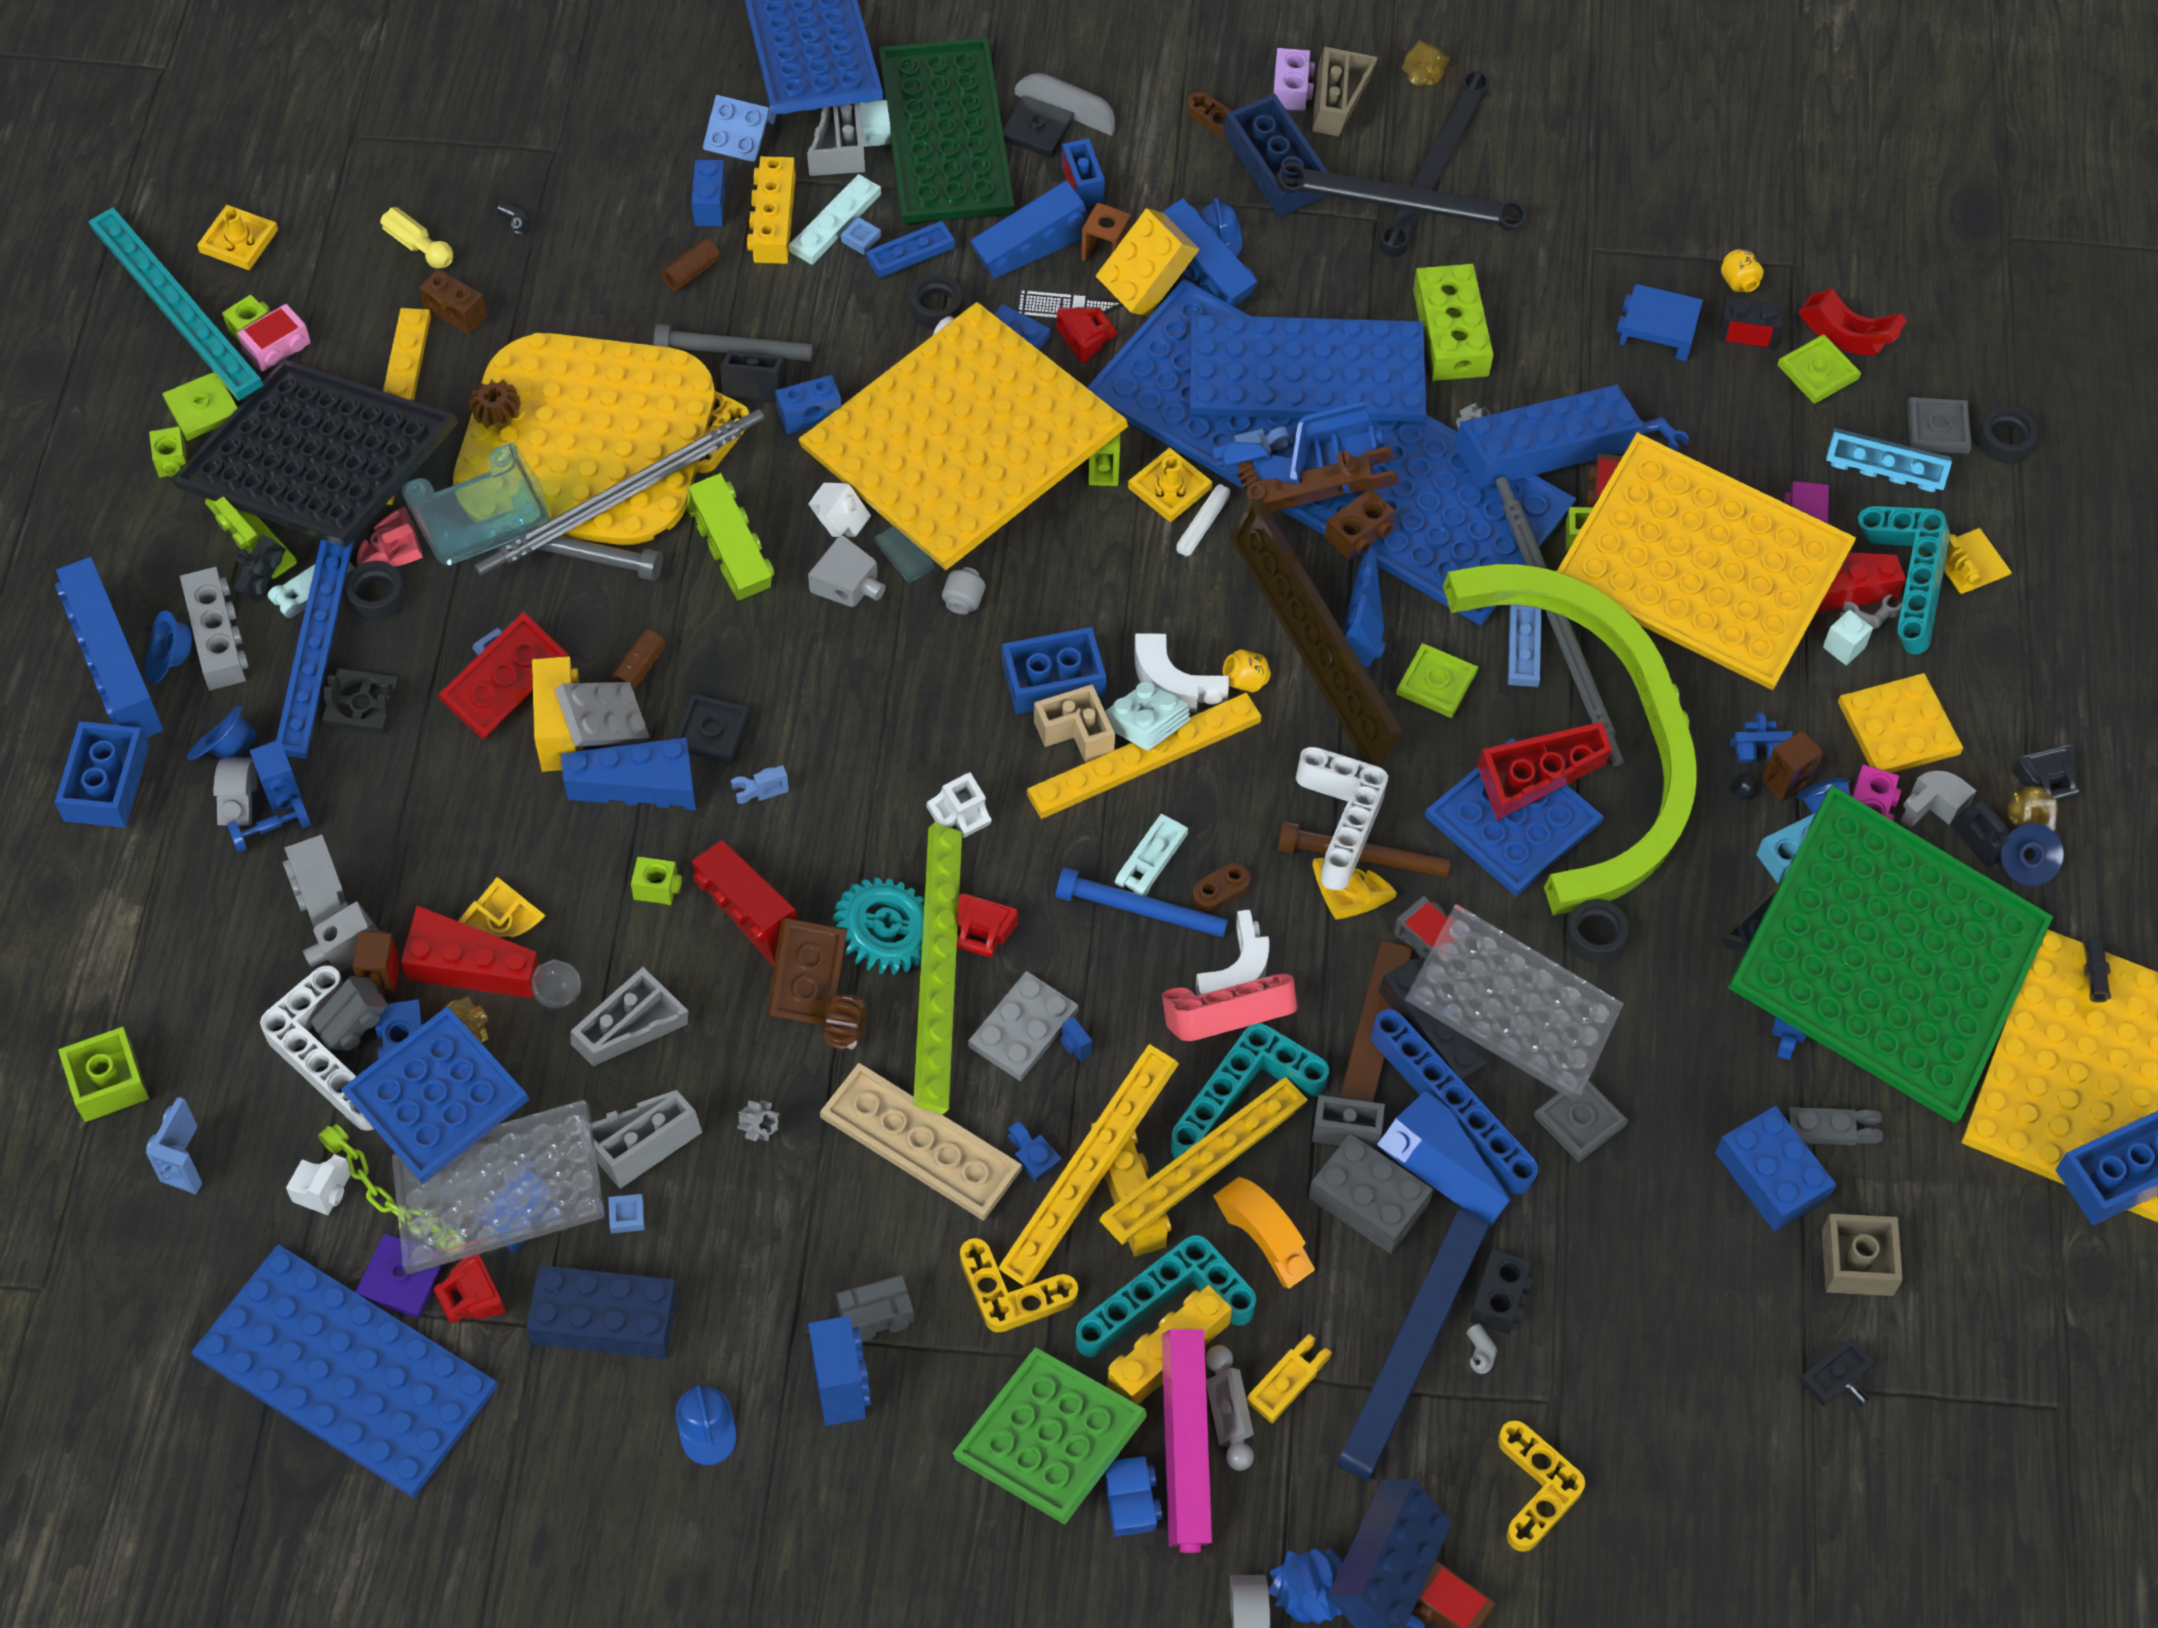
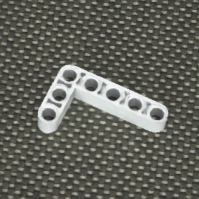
M1308 747L1303 749L1300 755L1296 774L1297 782L1307 789L1348 801L1326 852L1320 879L1326 888L1342 890L1350 882L1384 798L1388 775L1380 767L1324 749Z
M327 965L321 966L263 1014L260 1021L261 1028L269 1045L356 1127L366 1131L373 1130V1127L359 1113L343 1092H337L356 1076L308 1032L313 1026L311 1023L312 1019L343 985L340 973L336 968ZM330 983L334 984V985L331 986L330 988H326V989L323 988V987H324L325 985H327V984H330ZM302 1005H309L303 1010H297ZM277 1026H284L279 1031H272ZM299 1046H306L301 1051H294ZM328 1066L322 1072H315L319 1067Z

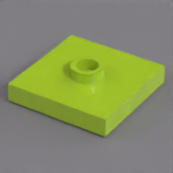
M1824 334L1783 356L1777 364L1814 404L1855 382L1861 375V372Z
M214 372L162 393L186 441L219 428L237 409L226 386Z
M1422 643L1401 680L1396 695L1453 718L1477 673L1478 666Z

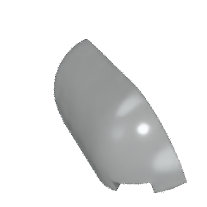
M1044 73L1027 75L1015 86V95L1021 98L1026 96L1074 112L1073 120L1110 136L1114 132L1115 117L1112 108L1103 98Z

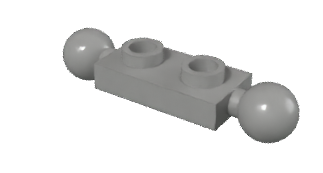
M1216 1345L1211 1347L1206 1354V1364L1216 1374L1206 1380L1219 1446L1229 1447L1226 1453V1460L1229 1466L1234 1470L1243 1471L1248 1469L1254 1460L1253 1450L1244 1443V1439L1254 1435L1241 1372L1239 1369L1230 1368L1233 1363L1231 1351L1223 1345Z

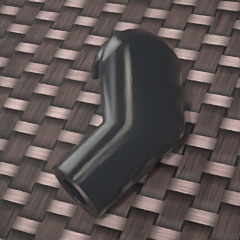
M503 201L499 204L497 214L510 219V226L515 233H525L530 226L526 210Z

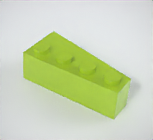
M720 473L688 486L687 511L690 517L695 516L700 535L702 537L708 535L709 550L714 560H722L723 563L720 564L721 572L737 601L770 588L774 570L769 559H763L759 551L762 547L755 532L751 534L746 525L749 523L747 514L743 507L738 508L734 500L736 493L731 482H725Z

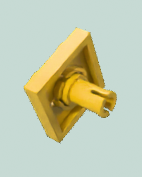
M226 205L197 246L200 253L250 270L278 231V227L274 221Z
M1169 447L1128 481V488L1171 523L1212 489V481Z

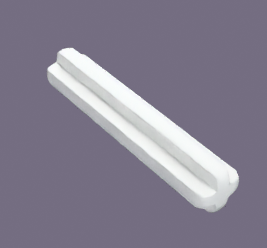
M1219 484L1212 491L1178 541L1176 550L1179 554L1184 556L1192 554L1230 498V489Z

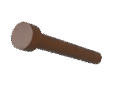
M1283 821L1277 852L1293 854L1295 848L1326 854L1333 836L1298 830L1299 823ZM1365 843L1358 861L1447 878L1451 859Z

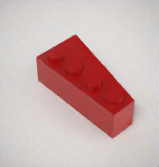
M1849 552L1816 613L1842 609L1844 602H1852L1857 606L1882 603L1883 599L1888 595H1892L1890 601L1898 600L1906 578L1897 555Z
M1598 722L1483 749L1477 766L1496 821L1604 766L1612 748L1603 722Z
M721 840L691 861L696 873L693 875V879L702 891L706 890L711 895L716 905L727 913L774 967L781 920L784 918L798 920L796 910Z
M416 907L401 959L407 980L534 998L541 972L535 951L425 908Z

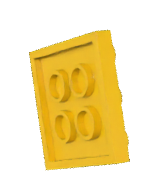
M1925 673L1841 695L1838 700V704L1870 767L1895 773L1960 755L1963 750V746Z

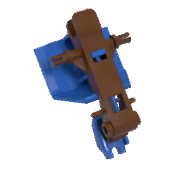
M1364 401L1304 416L1297 426L1293 457L1286 458L1270 455L1268 450L1260 443L1230 441L1227 445L1213 448L1214 459L1216 462L1218 461V466H1229L1230 474L1238 475L1249 502L1251 499L1263 500L1270 512L1356 492L1357 495L1361 496L1368 488L1380 489L1396 485L1400 482L1396 471L1374 474V465L1392 461L1395 459V455L1391 447H1383L1385 442L1381 428H1375Z

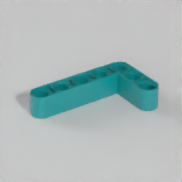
M1867 507L1858 516L1860 529L1867 542L1880 545L1913 546L1899 618L1898 634L1905 651L1914 655L1921 654L1930 645L1948 550L1950 530L1946 518L1941 511L1936 509ZM1874 523H1879V524H1878L1877 526H1875V527H1869L1870 525H1872V524H1874ZM1903 525H1909L1904 529H1899ZM1934 526H1939V527H1938L1937 529H1935V530H1929L1930 528H1932V527H1934ZM1928 553H1934L1930 557H1924ZM1929 579L1928 582L1919 584L1920 581ZM1919 606H1925L1923 609L1919 611H1913L1915 608ZM1913 633H1920L1915 638H1908Z
M1257 1023L1248 1026L1174 1127L1171 1140V1153L1175 1159L1218 1128L1261 1069L1278 1080L1286 1076L1303 1095L1317 1097L1325 1091L1329 1075L1327 1063L1319 1056L1267 1025ZM1260 1041L1265 1045L1254 1046L1253 1044H1251V1042ZM1281 1057H1287L1291 1059L1292 1062L1283 1063L1278 1059ZM1242 1065L1245 1066L1247 1069L1244 1071H1238L1234 1069L1233 1066ZM1315 1074L1318 1075L1320 1079L1312 1080L1309 1079L1306 1075ZM1223 1089L1228 1091L1229 1094L1225 1096L1219 1095L1215 1091ZM1207 1114L1211 1119L1201 1120L1197 1116ZM1189 1139L1194 1143L1188 1146L1182 1145L1179 1141Z
M1198 1235L1190 1236L1082 1318L1076 1328V1348L1085 1357L1091 1358L1101 1355L1192 1283L1200 1291L1209 1285L1232 1308L1230 1323L1237 1326L1245 1325L1252 1320L1255 1311L1256 1295L1252 1288L1207 1239ZM1198 1252L1203 1255V1258L1193 1260L1188 1257V1254ZM1172 1272L1178 1277L1174 1280H1167L1162 1277V1274ZM1218 1276L1222 1277L1226 1282L1217 1285L1213 1284L1209 1279ZM1139 1292H1146L1152 1297L1148 1300H1140L1135 1295ZM1235 1301L1245 1302L1248 1305V1307L1245 1309H1237L1232 1305V1303ZM1114 1312H1120L1126 1317L1121 1321L1111 1319L1109 1315ZM1093 1332L1100 1338L1095 1341H1087L1083 1338V1335Z

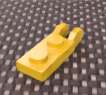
M1310 1334L1294 1350L1290 1349L1246 1398L1247 1403L1271 1424L1275 1422L1316 1377L1317 1372L1331 1357L1332 1352L1324 1348L1310 1364L1302 1358L1311 1350L1316 1340Z

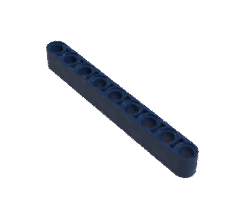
M1461 1208L1458 1210L1349 1436L1337 1467L1370 1481L1491 1225L1490 1221Z

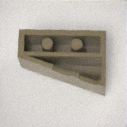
M1324 47L1316 70L1313 132L1339 137L1370 80L1378 57Z

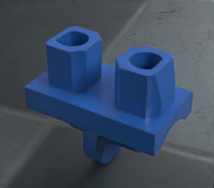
M1756 713L1754 721L1744 722L1745 731L1755 732H1736L1735 737L1730 738V748H1736L1738 763H1752L1757 761V747H1766L1767 762H1769L1773 748L1791 738L1792 731L1766 732V730H1776V721H1766L1764 713Z

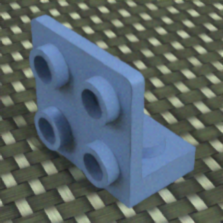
M716 95L703 149L755 163L758 158L766 123L774 125L776 114L772 115L769 107Z
M177 1097L173 1106H169L166 1109L162 1119L163 1123L157 1134H153L150 1137L146 1147V1154L160 1182L197 1194L202 1181L189 1156L190 1154L185 1150L197 1129V1124L185 1099Z

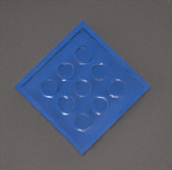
M1511 738V739H1509L1505 744L1513 743V742H1517V741H1515L1513 738ZM1477 766L1426 809L1424 817L1517 897L1602 823L1604 816L1568 785H1565L1496 821Z
M448 1006L341 1088L347 1099L422 1185L530 1100L525 1091Z

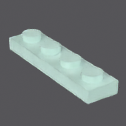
M858 174L789 244L790 252L813 265L857 217H860L881 195V187Z

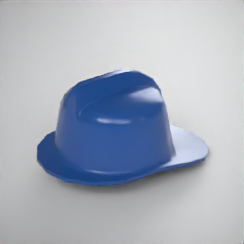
M1214 198L1212 203L1202 209L1199 217L1216 231L1218 238L1226 246L1230 247L1237 256L1242 249V234L1236 213L1231 206L1219 202L1218 198Z
M167 610L158 614L152 628L151 642L144 667L145 677L151 684L162 680L169 667L179 666L185 662L191 651L192 626L176 621L173 614Z
M239 705L234 708L220 724L204 735L189 751L187 759L194 760L206 752L222 759L235 758L243 754L256 739L257 734L240 716L242 706Z
M1832 778L1821 781L1801 790L1797 794V798L1804 801L1811 813L1814 814L1831 785L1850 795L1848 785L1850 780Z
M697 1385L695 1388L688 1390L680 1397L676 1405V1422L685 1454L694 1462L702 1465H716L726 1460L733 1452L736 1444V1428L730 1403L726 1395L717 1388Z

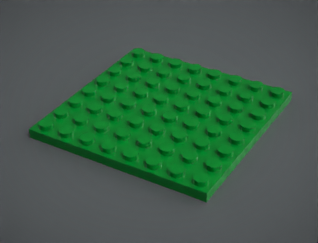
M1831 785L1829 790L1826 791L1727 988L1955 1124L1961 1119L2053 916Z

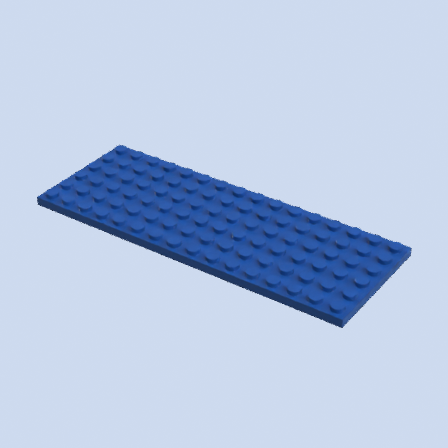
M1183 279L1091 382L1087 389L1126 418L1127 422L1244 489L1238 475L1230 474L1229 466H1218V461L1216 462L1214 459L1213 448L1227 445L1230 441L1234 442V436L1259 429H1263L1264 434L1268 435L1275 428L1285 427L1289 438L1286 439L1288 447L1282 450H1273L1271 455L1286 458L1293 457L1297 426L1302 418L1190 415L1191 315H1250ZM1427 414L1425 422L1372 420L1375 428H1381L1385 442L1383 447H1391L1395 455V459L1392 461L1374 465V474L1396 471L1400 480L1396 485L1380 489L1371 488L1395 510L1394 528L1391 533L1385 538L1380 537L1371 545V548L1375 549L1376 563L1379 568L1449 607L1442 587L1448 572L1495 564L1526 565L1504 513V502L1497 485L1479 488L1454 447L1458 434L1457 431ZM1536 475L1508 481L1515 500L1520 501L1537 546L1541 550L1567 517L1569 507L1575 506L1577 498ZM1356 492L1282 509L1281 511L1325 536L1327 520L1357 499L1359 495ZM1364 553V554H1361V555H1360V554H1357V555H1359L1360 557L1363 558L1364 555H1365V553ZM1496 606L1476 608L1457 613L1482 626Z

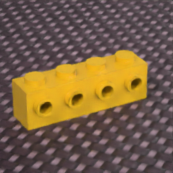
M760 156L759 168H754V185L758 186L757 190H752V207H755V212L750 211L749 223L750 229H753V234H748L747 248L748 251H753L754 263L788 264L796 178L794 157Z
M1135 1130L1104 1175L1114 1204H1117L1148 1180L1146 1173L1149 1172L1146 1158L1143 1153L1138 1154L1135 1144L1138 1143ZM1166 1212L1128 1240L1134 1257L1166 1248L1167 1232L1171 1231L1170 1221Z
M1209 1285L1201 1292L1198 1290L1193 1291L1185 1299L1184 1306L1178 1312H1169L1160 1321L1159 1328L1151 1335L1146 1333L1141 1336L1134 1344V1350L1126 1357L1120 1355L1110 1364L1107 1387L1135 1404H1140L1163 1383L1162 1334L1170 1329H1204V1343L1207 1345L1230 1324L1232 1308Z

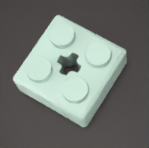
M1147 681L1138 684L1134 691L1124 698L1117 699L1114 705L1105 711L1115 733L1148 751L1191 720L1188 717L1190 713L1187 712L1189 711L1188 703Z

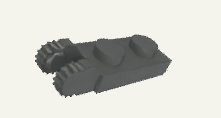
M1789 1107L1787 1111L1789 1124L1804 1143L1855 1145L1856 1143L1876 1144L1883 1140V1131L1879 1129L1864 1128L1857 1131V1125H1874L1882 1121L1881 1113L1877 1110L1863 1109L1855 1112V1110Z

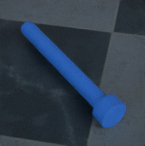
M1067 867L1062 869L1056 889V898L1071 902L1073 896L1218 937L1223 938L1225 935L1228 919L1079 878L1080 871Z

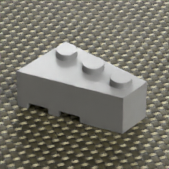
M860 103L846 104L841 107H824L819 126L816 127L814 133V141L807 153L809 176L865 172Z
M323 835L285 847L289 860L283 861L284 868L300 910H308L314 928L348 907Z
M642 967L571 1030V1045L592 1066H596L688 1025L689 1011Z
M677 1090L637 1103V1108L619 1114L616 1111L607 1113V1118L590 1124H587L586 1121L576 1124L583 1146L619 1189L702 1133L696 1111Z

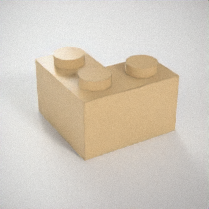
M1093 684L1034 702V723L1045 747L1074 738L1085 763L1114 751L1115 733Z

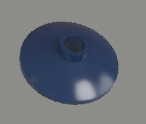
M2026 823L2014 828L2008 834L2007 838L2010 841L2005 842L2000 857L2004 871L2013 881L2025 886H2039L2056 876L2062 866L2064 851L2060 838L2052 829L2038 823ZM2027 848H2030L2032 850V856L2030 859L2026 860L2024 857V851Z

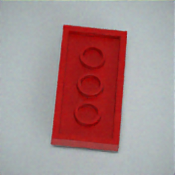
M523 612L444 688L437 698L484 740L533 691L532 659L567 657L569 654Z

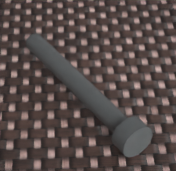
M658 323L655 326L654 346L726 354L728 351L785 356V359L812 361L813 344L672 331V325Z
M505 524L501 532V541L509 543L528 533L531 529ZM558 536L536 548L538 550L638 571L639 578L651 581L658 579L663 564V554L660 551L644 549L641 554Z

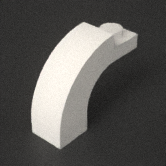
M1135 634V669L1141 683L1151 682L1155 686L1188 703L1187 707L1189 708L1187 712L1197 713V703L1214 705L1227 701L1229 676H1197L1183 673L1172 665L1167 656L1166 634Z
M1250 910L1237 912L1236 930L1241 952L1239 959L1227 969L1197 974L1195 987L1197 996L1265 977L1269 955L1268 936L1260 937L1258 921H1252Z

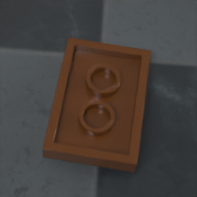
M787 918L781 920L766 1016L821 1026L825 1025L829 1004H831L833 997L837 994L847 930Z

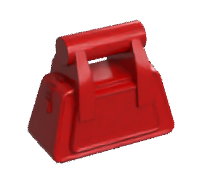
M1100 307L1060 308L1057 310L1056 329L1081 363L1089 360L1102 349L1103 344L1118 334V331Z
M967 894L959 896L957 924L958 931L961 934L957 938V948L992 958L997 944H1003L1018 925L1017 910ZM974 936L985 939L987 943L971 939L970 937Z
M476 1250L471 1251L451 1270L450 1276L443 1283L434 1287V1292L451 1324L470 1317L477 1320L502 1315L507 1311L482 1258ZM460 1293L463 1300L456 1305L452 1294Z

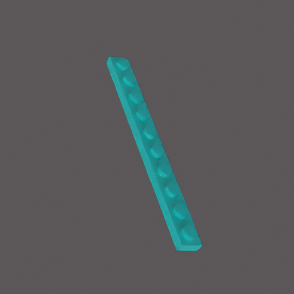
M113 207L88 221L96 235L238 401L263 386L261 378Z

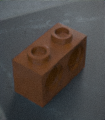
M438 269L419 287L424 309L430 310V313L468 335L487 317L483 294Z
M1370 488L1327 520L1325 539L1348 560H1351L1357 554H1364L1380 537L1385 538L1391 533L1394 528L1395 510Z
M1801 731L1773 748L1762 781L1781 802L1811 785L1823 755L1819 744L1814 739H1810L1804 731Z

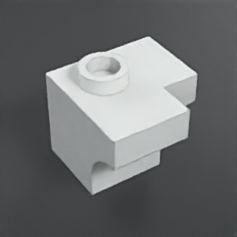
M823 483L808 503L832 537H839L843 533L847 537H856L871 516L850 484Z
M970 772L944 785L941 792L926 804L936 823L950 828L956 826L958 831L962 832L963 838L991 824V818L985 806L986 797Z
M335 1154L330 1160L321 1164H313L301 1160L286 1187L292 1202L329 1215L333 1206H337L341 1202L344 1186L351 1175L348 1162L345 1158Z

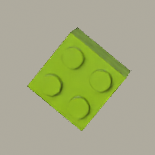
M124 1027L58 1049L75 1106L84 1122L149 1100L132 1043Z

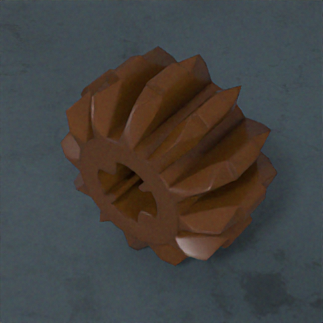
M491 378L489 384L480 383L479 390H472V399L469 403L470 410L473 412L477 423H483L487 429L492 425L500 429L503 423L511 426V418H519L521 401L513 384L507 385L504 379L495 383Z
M839 994L833 997L831 1004H829L824 1025V1037L827 1045L841 1050H853L859 1046L867 1020V1007L864 999L850 994Z

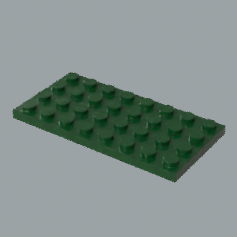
M988 37L879 47L902 224L1015 213Z

